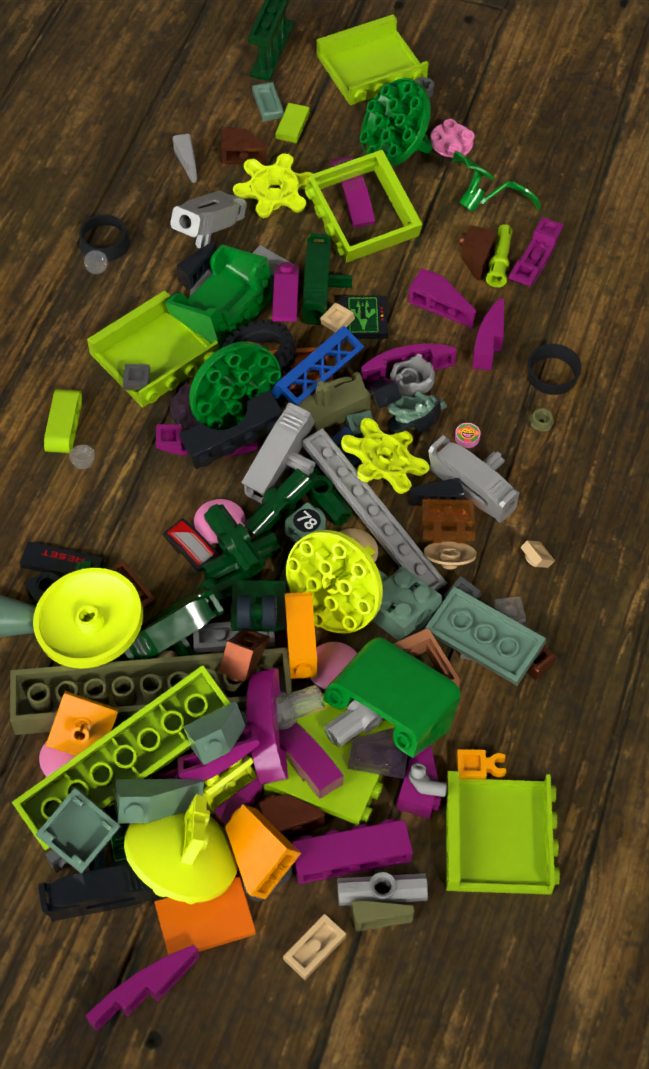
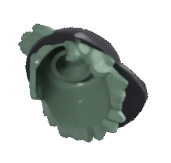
M419 390L416 392L415 397L403 395L400 400L389 404V412L394 416L387 422L388 429L392 433L404 432L407 429L412 432L427 431L436 424L441 415V410L445 409L447 404H445L442 397L427 396Z

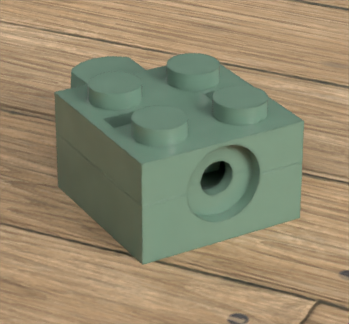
M403 566L390 577L378 569L382 581L383 596L380 609L372 621L398 641L425 630V627L442 604L441 594Z

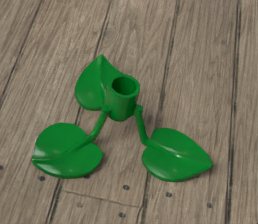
M458 151L454 152L452 162L466 164L468 169L471 168L475 171L468 190L459 201L466 209L474 213L480 203L485 205L491 197L504 188L510 187L529 198L535 204L537 211L540 210V201L536 195L514 181H506L490 194L483 197L485 192L478 187L480 180L483 176L491 181H494L495 178L487 169Z

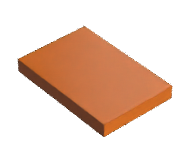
M240 877L234 878L229 888L222 895L209 901L188 904L171 898H165L154 902L168 955L191 945H195L198 948V952L256 935Z

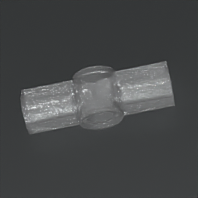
M317 685L291 694L280 692L281 696L276 697L279 730L287 729L294 725L298 718L325 709V703ZM246 709V710L240 711V713H241V715H242V718H243V721H244V723H245V726L247 727V709Z

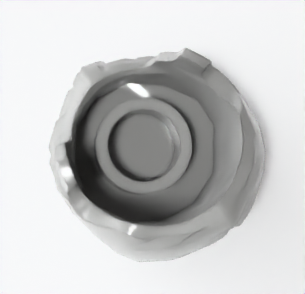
M417 354L409 360L395 363L389 377L397 383L401 396L415 397L418 390L426 394L432 388L435 372L431 363L422 359L421 354Z

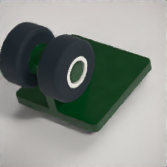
M234 580L232 586L231 630L241 631L243 628H248L256 632H284L286 582Z

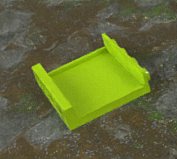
M394 15L317 39V57L349 105L374 98L384 84H389L394 80L401 78L412 80L422 77L427 78L428 62L420 63L396 30L397 19Z
M165 290L87 339L92 357L122 387L125 364L150 365L149 384L141 390H125L142 408L149 403H154L169 390H174L184 380L195 376L202 364L219 350L217 341L210 344L206 339L169 314L165 302L171 296Z
M308 688L293 722L299 724L335 763L344 775L343 785L319 800L308 783L302 781L287 760L288 779L264 784V794L267 796L277 793L281 795L288 794L326 813L354 823L355 826L362 823L367 824L373 808L369 807L372 799L377 800L383 788V783H380L383 774L388 775L392 768L394 759H391V755L394 750L399 751L393 740L395 725L383 718L382 722L370 732L365 733L362 731L341 747L334 746L324 731V726L347 711L348 706L344 709L334 708L323 701V693Z
M448 771L446 778V891L551 895L554 886L559 885L560 880L559 867H554V857L558 856V839H553V829H557V812H552V802L556 801V786L551 785V775L546 774L544 781L459 778V771Z

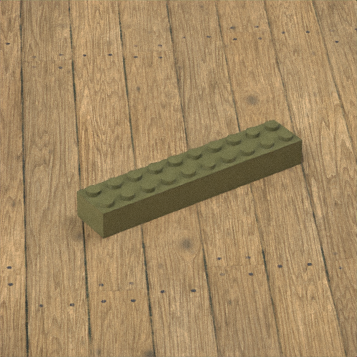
M288 648L265 649L254 673L274 668L278 669L281 696L276 697L277 713L293 712ZM224 653L108 662L93 668L57 666L10 670V722L15 735L50 732L64 692L67 691L119 709L113 727H116L202 665L229 702L235 701L241 715L246 716L247 691L250 677L245 682H237L228 679L226 674L220 673L219 669Z

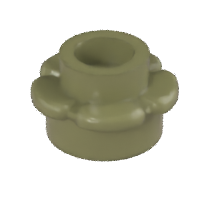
M543 408L535 410L529 419L531 427L536 431H549L551 425L554 424L552 413Z

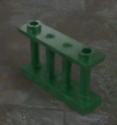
M264 0L248 36V44L258 46V56L251 69L250 77L271 81L295 25L294 20L286 19V9L290 0Z

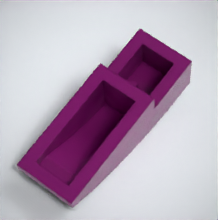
M499 298L490 308L478 330L472 369L491 370L494 351H501L504 337V299Z
M293 722L279 731L280 749L286 751V759L302 781L308 783L319 800L343 785L344 775L320 745L299 724Z

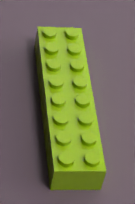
M202 665L18 797L12 804L34 835L74 788H78L105 811L114 804L116 779H149L191 748L183 728L184 726L230 704V702ZM35 835L44 850L50 851L51 848Z

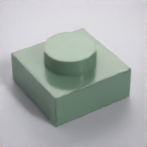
M370 410L346 415L348 428L353 432L354 437H364L360 431V423L364 418L373 419Z

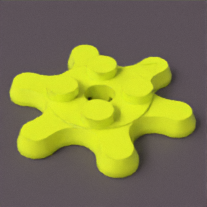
M289 154L279 155L276 163L271 166H264L256 159H249L244 162V169L252 178L248 182L236 184L233 187V193L236 197L243 199L253 198L259 201L256 205V213L261 218H268L272 211L279 209L280 206H287L293 212L300 213L306 207V200L298 194V191L305 189L308 176L313 173L293 172L291 170L293 157ZM271 185H273V186H278V185H279V186H280V189H279V188H270V189H269V187H270Z
M364 418L360 423V431L364 436L363 438L345 435L341 440V448L347 453L356 455L363 464L358 467L357 476L362 482L384 478L390 482L395 492L404 494L412 486L406 473L422 476L429 471V464L424 459L414 457L409 453L407 446L412 443L413 437L406 430L394 435H388L379 429L378 424L373 419Z

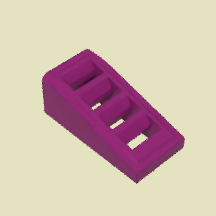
M258 777L215 808V820L224 829L231 820L234 811L243 804L252 807L264 792L263 784H260Z

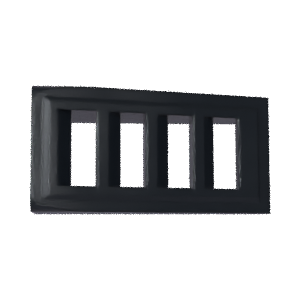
M214 241L208 243L177 265L178 281L188 290L192 289L211 267L210 258L216 251V243Z
M381 377L364 385L370 392L371 399L379 408L402 398L397 383L387 377Z
M454 478L411 487L408 501L411 506L462 507L465 494L460 478Z

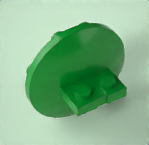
M409 78L394 80L389 84H384L374 99L368 102L359 138L366 155L383 150L390 165L394 167L407 160L415 151L420 150L428 154L433 149L425 134L430 120V99L426 89L420 83ZM365 144L369 146L367 152L365 149Z
M250 341L232 343L213 353L199 368L190 388L189 403L195 419L200 424L202 423L214 430H226L239 424L246 415L247 401L264 392L272 391L276 383L281 380V370L276 357L263 345Z

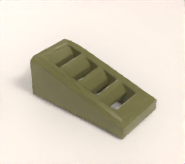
M352 900L351 913L355 931L411 923L414 917V907L412 905Z

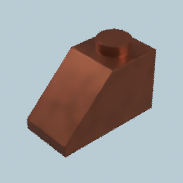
M222 128V164H244L249 159H256L261 164H267L266 144L245 128Z
M470 224L467 233L463 232L460 238L459 246L462 247L461 257L475 279L481 281L495 248L497 232Z
M243 628L227 641L219 672L226 674L227 678L232 681L245 682L254 673L270 636Z
M273 794L259 802V812L286 838L324 826L325 815L323 810L288 794L280 796Z

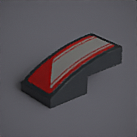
M183 518L162 534L178 554L182 553L196 572L201 569V564L218 555L208 541Z

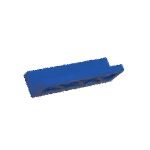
M343 326L279 380L271 393L277 400L284 395L290 403L298 406L316 390L319 381L322 380L323 383L357 355L364 346ZM346 339L355 348L351 352L341 351V345ZM329 355L336 356V365L326 366L324 365V359ZM311 370H319V380H307V374ZM295 384L302 385L303 394L298 398L289 390Z

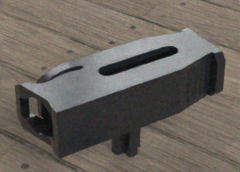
M104 848L89 865L90 871L68 875L57 879L53 883H39L38 885L42 912L48 915L52 922L129 907L159 899V896L154 893L153 889L137 876L130 864L107 868ZM45 892H47V894H48V901H49V903H47V901H46V893H45Z

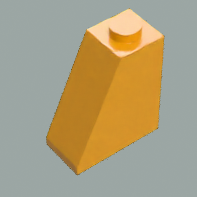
M312 592L285 593L290 678L317 677V651Z
M243 804L234 811L225 829L247 892L251 896L266 899L300 856L301 852L257 809Z

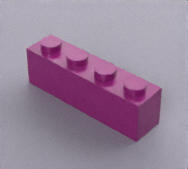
M387 819L374 826L361 824L355 826L352 830L344 832L331 830L326 832L324 836H301L296 841L291 842L301 852L294 862L298 885L410 863L413 854L405 820L397 821V819Z

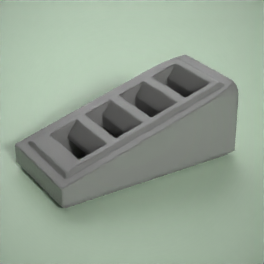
M191 135L173 136L174 152L191 182L195 183L197 181V172Z

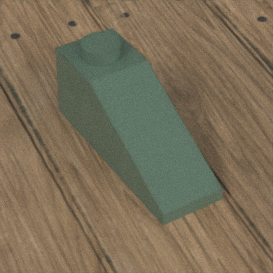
M116 779L114 807L117 822L149 823L186 812L196 794L203 796L204 780Z

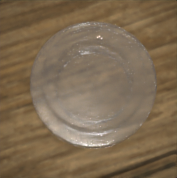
M90 251L84 258L85 268L92 274H100L107 268V257L101 251Z
M78 445L70 451V462L78 469L89 468L95 460L94 450L87 445Z

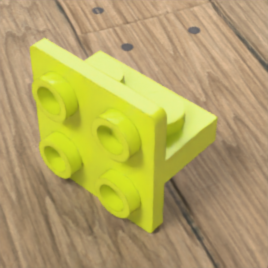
M244 756L234 765L204 782L203 796L207 797V807L212 814L215 815V808L258 777L251 767V764L254 762L250 756Z

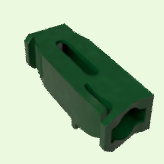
M311 233L307 238L303 291V323L309 325H322L320 318L327 312L329 287L352 288L353 275L330 274L331 237L328 234ZM314 239H324V242H314Z
M204 586L143 622L137 638L124 653L129 661L149 659L172 646L178 656L197 655L186 637L202 628L212 618L223 614L224 610L212 590L206 589Z

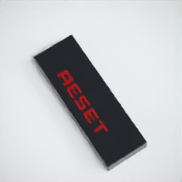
M28 541L20 560V567L43 573L51 572L56 576L63 577L76 571L78 562L91 561L102 568L104 561L102 557Z

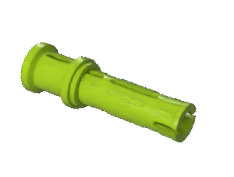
M500 225L498 227L494 256L489 260L490 271L486 276V282L492 287H503L507 282L506 271L510 266L507 257L513 232L509 225Z

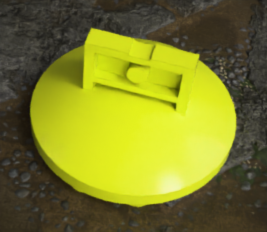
M333 530L311 532L293 546L287 559L286 578L290 593L312 592L314 625L316 627H321L334 633L346 634L362 629L375 618L382 603L383 588L380 573L372 559L376 552L369 545L363 547L348 535Z
M196 794L186 812L149 823H130L124 838L127 861L137 876L160 897H168L188 904L209 901L222 895L236 876L238 864L227 832L216 820L210 817V810H206L207 797Z

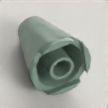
M0 594V637L33 634V617L36 606Z

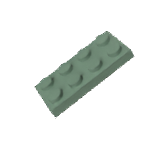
M455 586L425 627V629H430L437 640L518 686L546 644L545 637Z

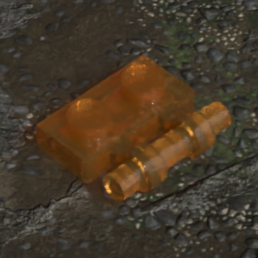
M422 499V526H433V530H423L424 541H433V543H441V541H456V543L475 541V531H465V527H474L475 524L474 500ZM441 526L456 527V531H443Z

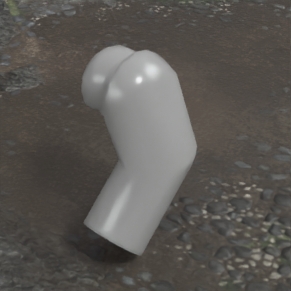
M416 763L411 766L409 779L419 793L445 797L447 783L431 781L426 774V767L423 764Z

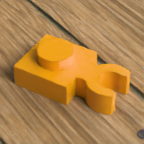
M457 749L456 759L459 778L486 779L487 773L495 777L505 776L506 768H497L495 766V763H503L505 761V754L496 753L491 757H486L485 750Z

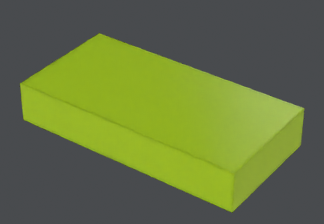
M288 103L276 131V139L297 143L308 118L310 107Z

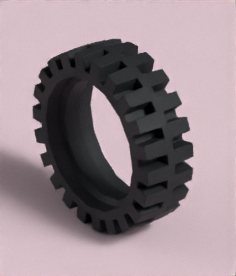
M261 319L258 320L257 324L251 321L248 322V327L243 324L239 327L240 331L235 329L232 332V336L226 338L227 342H224L223 347L241 341L255 343L271 341L281 344L279 350L273 354L279 363L281 377L284 375L283 370L288 372L291 369L290 365L294 364V358L297 356L290 330L285 324L281 325L279 321L273 322L271 319H267L266 323H264V320Z

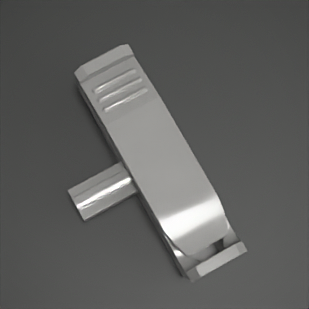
M219 190L188 200L181 206L174 207L170 224L172 229L191 237H197L195 245L201 249L210 243L212 233L234 225L236 221L244 219L247 203L243 198Z
M292 403L287 404L286 409L275 423L241 482L244 485L245 495L262 504V498L255 495L254 490L264 496L269 489L279 487L290 467L295 470L297 468L300 469L307 476L310 473L312 474L316 463L298 454L302 448V440L307 438L315 423L311 413Z
M444 435L431 445L428 450L431 464L429 470L443 481L460 478L465 494L464 497L482 511L496 518L499 523L503 522L514 512L520 492L514 489L495 471L505 462L501 457V453L492 452L484 461H481L463 446L451 443ZM441 444H444L445 447L441 451L437 452V448Z

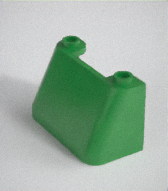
M221 245L212 254L210 265L213 274L188 299L182 293H175L165 302L171 316L208 342L213 343L217 341L220 348H223L224 342H227L226 338L232 336V332L235 329L240 331V326L244 324L247 327L249 325L248 322L254 320L272 300L274 293V281L267 257L226 245Z
M377 637L366 643L327 686L323 701L337 709L347 707L351 703L352 698L395 725L393 732L395 745L402 752L414 758L449 732L461 693L454 681L386 639Z

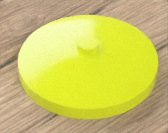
M104 568L81 569L58 579L44 592L34 612V633L43 651L55 662L71 668H93L116 659L132 645L142 626L143 606L134 585L118 572Z

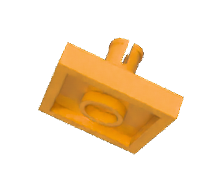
M65 691L45 746L77 756L112 730L119 709Z

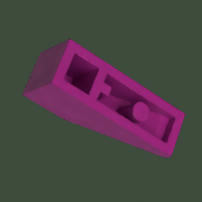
M290 262L276 264L272 321L297 322L299 265H294Z
M421 268L409 287L408 303L473 328L476 309L443 276Z
M431 745L414 758H410L397 805V810L428 819L431 817L432 810L438 811L442 797L419 793L409 779V772L412 765L420 763L426 767V774L430 780L439 782Z

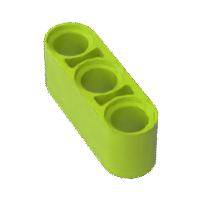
M55 389L44 438L45 452L72 453L82 406L81 391Z

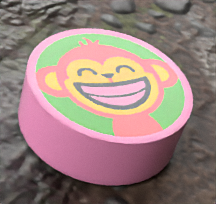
M463 423L457 427L455 432L457 444L464 448H472L479 443L480 430L476 425Z

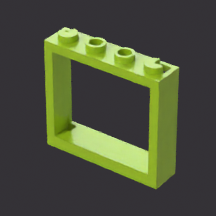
M383 150L308 176L305 187L308 199H312L318 218H322L326 234L332 237L335 243V251L338 256L342 257L345 263L419 236L423 224ZM374 170L404 227L350 247L320 189Z

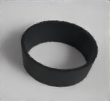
M107 214L93 216L87 219L80 228L79 247L83 255L90 260L96 262L114 261L123 256L129 248L130 238L126 227L115 216ZM97 226H114L124 232L118 243L106 248L93 247L83 239L89 230Z
M560 344L539 346L532 351L528 358L529 380L538 391L545 394L559 395L568 392L575 385L581 372V361L577 354L570 348ZM556 358L566 362L572 368L574 379L560 385L548 384L539 380L531 369L539 360Z

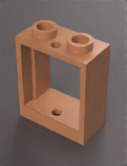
M429 628L394 643L395 646L413 657L427 652L437 671L454 681L459 687L460 679Z

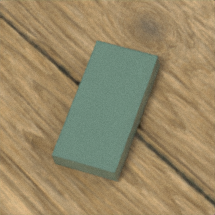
M270 82L252 86V92L262 121L282 118L284 111L274 83Z

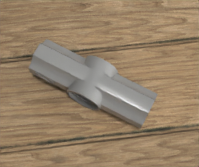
M354 700L348 706L347 711L324 726V731L334 746L341 747L362 731L367 733L376 728L382 722L383 717Z
M380 872L371 877L337 879L339 906L351 905L352 900L399 903L427 901L428 899L425 873L390 875L386 872ZM379 885H384L390 891L387 894H379L375 888Z

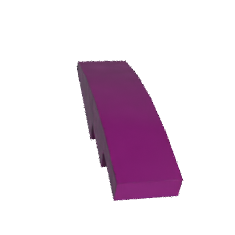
M253 724L245 727L229 753L205 765L202 764L195 753L178 757V768L155 774L154 779H203L205 782L237 763L260 745L257 725Z
M191 945L158 960L133 975L110 992L86 1015L88 1023L98 1032L119 1009L128 1017L148 995H151L159 1002L200 958L198 948L195 945Z

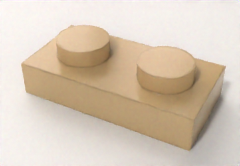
M324 914L283 956V960L306 980L346 938V933Z

